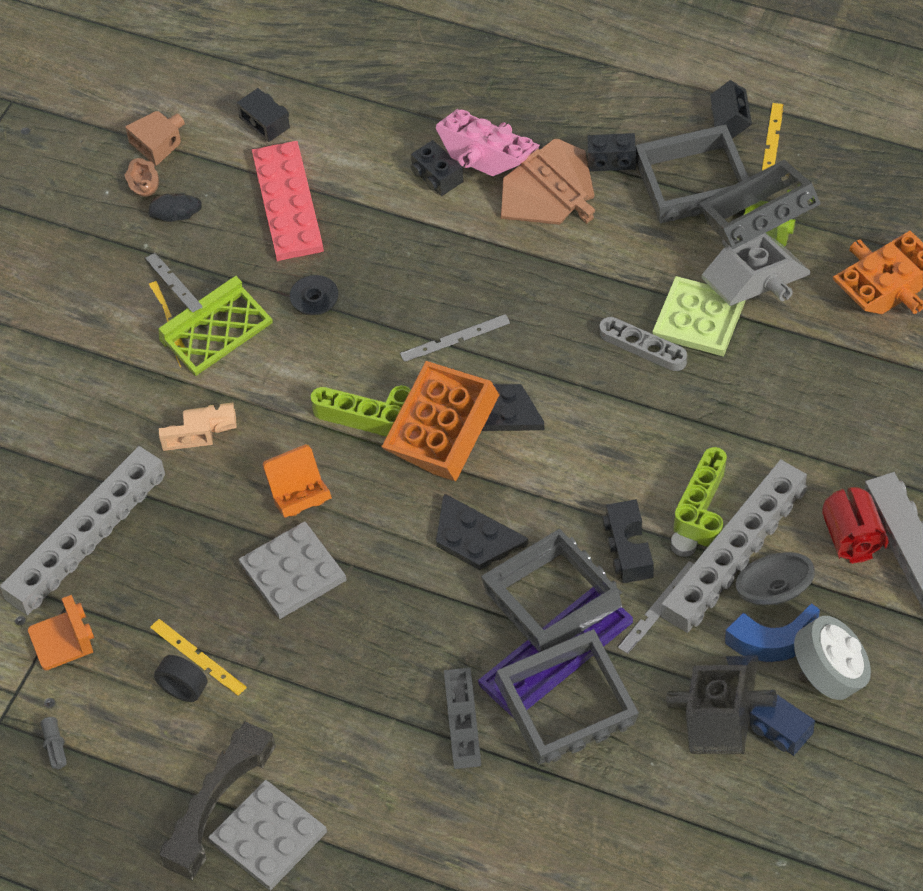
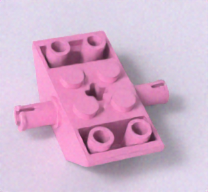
M456 109L436 125V130L452 159L459 161L462 167L464 165L465 168L473 167L491 176L520 165L540 146L530 138L513 134L511 126L509 124L505 126V122L497 127L486 119H479L470 115L466 110Z

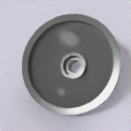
M783 552L771 554L745 567L737 577L736 589L739 596L756 605L781 604L799 596L809 587L815 576L814 565L807 556L799 553Z

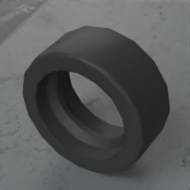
M176 655L165 656L154 672L156 683L165 692L185 702L197 701L208 682L206 675L199 667L185 658Z

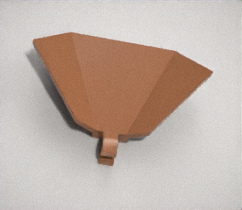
M553 139L542 149H537L530 154L520 166L503 178L501 219L560 225L575 209L586 224L594 218L592 214L595 213V209L586 201L594 198V191L585 150L560 139Z

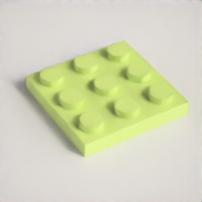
M676 276L653 329V335L674 344L724 357L746 300L729 306L708 284Z

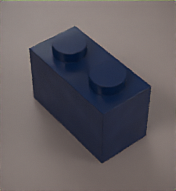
M771 690L750 712L749 726H751L752 730L759 736L767 737L779 750L787 751L793 756L814 732V719Z

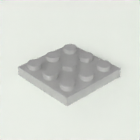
M305 521L239 558L241 567L279 619L347 581L344 572Z
M265 780L208 838L211 844L271 891L327 833V828Z

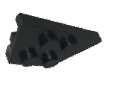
M493 384L499 393V397L482 431L545 430L544 420L522 384Z
M447 494L443 496L436 538V546L443 551L481 570L491 565L493 561L507 557L509 551L519 546L524 548L529 544L528 538Z

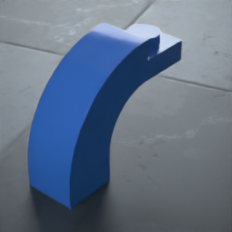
M811 603L792 623L780 628L762 626L743 613L726 629L725 644L737 653L757 661L776 662L796 656L794 641L797 632L817 619L820 609Z

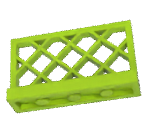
M234 276L199 300V303L203 306L195 312H191L188 308L158 328L159 340L165 347L168 346L194 376H197L273 323V319L242 287V281L237 276ZM241 296L247 301V308L233 307V301ZM219 311L229 312L228 320H214V314ZM232 313L246 314L245 323L231 322ZM249 314L259 315L263 321L259 324H249ZM198 325H209L208 335L194 333L195 327ZM212 327H227L226 335H211ZM230 328L244 329L243 335L238 338L229 337ZM179 338L190 339L189 348L178 347L174 342ZM193 339L207 340L206 350L193 349ZM210 341L224 342V348L220 351L209 350ZM191 354L205 355L204 362L196 367L190 361Z

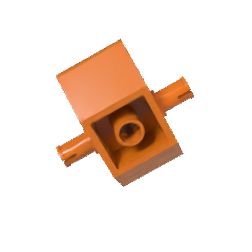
M908 231L875 252H872L861 240H857V243L854 242L850 246L849 251L860 261L833 276V280L864 311L884 314L902 302L913 314L923 309V300L916 295L923 288V242L914 233Z

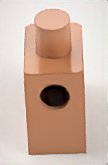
M155 111L127 125L125 128L129 143L157 166L180 144L181 140L178 129L185 125L178 113L167 119L162 113Z

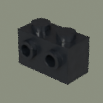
M729 80L710 94L714 127L727 125L733 139L752 125L745 88Z
M259 88L237 102L239 118L268 142L290 128L289 112L282 105L279 106L268 93L265 94Z
M635 133L587 135L588 167L590 172L636 170Z
M434 140L411 154V169L417 177H421L431 190H435L441 196L464 182L462 166L455 159H452Z

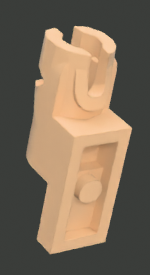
M234 403L220 404L218 410H215L214 405L184 410V425L159 428V438L163 451L213 445L212 432L220 433L237 429Z

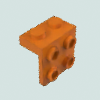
M302 445L263 462V469L275 505L284 518L295 516L302 510L312 506H319L332 498L329 489L321 480L312 449L309 445Z
M72 595L62 598L66 613L39 622L28 628L29 636L43 670L55 668L93 653L90 640L94 638L89 623L83 624L82 619L86 617L81 603L75 604Z

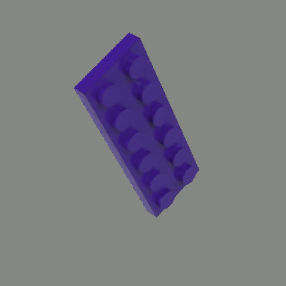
M592 587L542 629L549 628L599 597L600 594ZM621 607L574 637L594 629L604 647L633 623V617ZM529 640L524 642L478 680L479 686L512 717L513 715L495 682L497 670L539 653ZM591 650L514 683L513 685L526 710L593 656Z

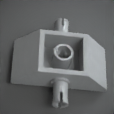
M764 233L735 249H732L723 240L722 245L725 248L704 271L702 279L731 306L770 290L780 301H784V298L788 300L793 291L786 284L810 275V270L780 242ZM732 237L734 243L737 242V241H739V239H738L737 237H736V238Z

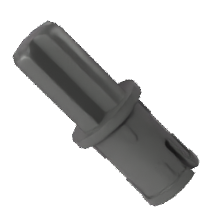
M47 717L40 722L45 740L43 747L48 752L51 767L60 770L67 764L63 749L65 741L60 736L57 718Z

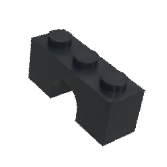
M637 499L607 504L606 515L602 516L604 530L610 532L611 537L607 538L610 553L615 552L616 556L613 559L615 574L621 575L623 584L654 578V563L648 542L634 544L628 541L630 537L642 535V518Z

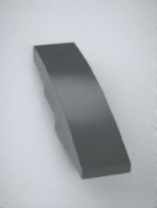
M471 668L444 670L454 769L481 766Z

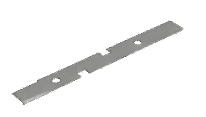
M155 252L145 257L169 286L171 284L174 285L171 289L191 312H195L203 307L173 272L167 273L170 269Z
M502 315L442 337L439 343L431 341L401 352L400 355L405 362L459 343L458 339L460 338L467 340L510 324V321L506 315Z
M688 562L646 612L645 616L648 617L646 621L641 619L618 646L619 649L629 654L633 647L642 639L661 616V603L694 565L692 562Z

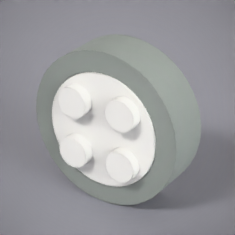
M820 616L797 632L794 647L798 663L802 669V672L798 674L801 682L805 683L809 680L822 694L835 700L846 699L868 684L871 668L867 653L857 636L843 622L831 616Z

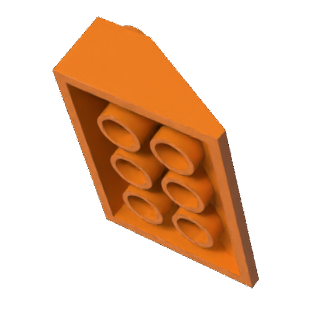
M425 361L382 448L434 475L456 482L499 397V393L490 380Z

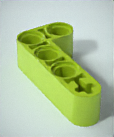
M396 386L391 390L385 403L327 387H319L311 393L312 409L314 416L320 420L387 437L411 389L407 386Z
M717 447L709 448L704 452L676 508L673 525L674 532L697 541V544L709 547L723 528L722 518L716 513L707 511L724 476L726 466V453Z

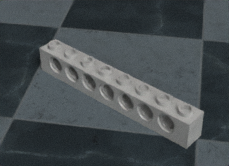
M138 446L0 585L4 599L27 616L34 609H37L42 604L43 599L51 591L56 590L61 581L77 568L86 555H90L96 545L103 538L109 536L113 528L129 515L130 510L137 503L142 502L155 485L161 483L165 476L162 460Z
M780 459L661 603V618L686 633L693 626L697 627L703 620L704 612L709 607L713 608L722 590H727L731 586L735 574L747 566L749 557L753 552L757 553L761 549L768 534L772 535L775 532L779 520L783 516L787 517L797 498L800 500L805 495L808 488L806 486L807 474ZM688 600H695L696 602L691 603Z

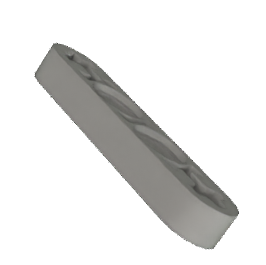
M607 317L600 322V337L604 341L672 371H680L686 367L687 352L681 346L614 317ZM633 335L638 337L639 340L630 343L626 341V338ZM651 345H657L661 349L658 352H650L647 348Z

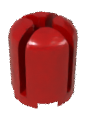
M849 487L847 490L849 500L844 489L834 492L825 500L822 514L839 559L840 557L849 559L850 563L854 564L873 559L872 554L882 546L886 549L889 541L872 496L866 490L859 487Z

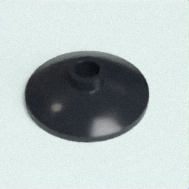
M310 275L298 280L290 291L292 306L298 312L306 315L323 314L333 308L338 300L336 284L331 279L321 275Z

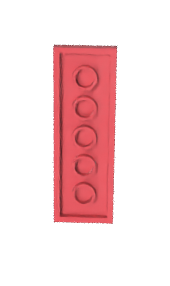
M298 141L252 149L277 261L324 252Z

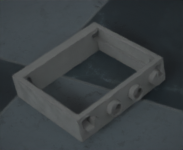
M727 125L635 145L636 164L659 223L703 214L699 203L731 186L665 201L652 170V164L724 148L738 183L748 178Z
M785 159L699 203L707 223L732 249L821 204L813 184ZM786 176L788 179L782 181L781 177ZM790 185L795 187V189L729 223L725 220ZM740 235L741 239L734 243L732 237L736 238Z
M561 529L556 530L481 576L486 594L539 652L571 639L622 607L620 599L622 592L617 588L616 582H611L602 567L599 565L595 566L589 554L585 550L581 551L574 538H568ZM562 554L597 590L600 596L543 630L506 588Z
M594 629L499 669L496 672L495 682L538 765L551 761L554 763L562 757L561 755L569 751L572 754L583 750L586 744L594 740L596 743L602 742L610 737V733L620 730V732L626 731L628 727L635 725L634 723L639 714ZM591 650L623 711L544 745L513 684Z

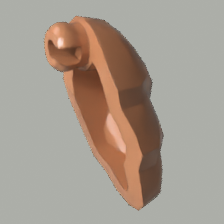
M136 158L130 162L125 174L128 186L139 196H151L156 192L159 185V176L153 162L141 158Z

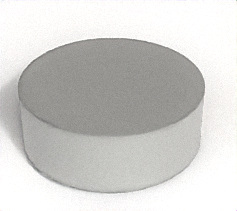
M675 532L671 539V549L676 555L687 557L695 553L697 541L683 537Z

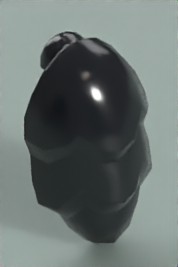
M166 193L153 199L149 205L148 214L153 219L159 218L167 222L186 220L201 210L202 202L199 198L185 193L172 195Z

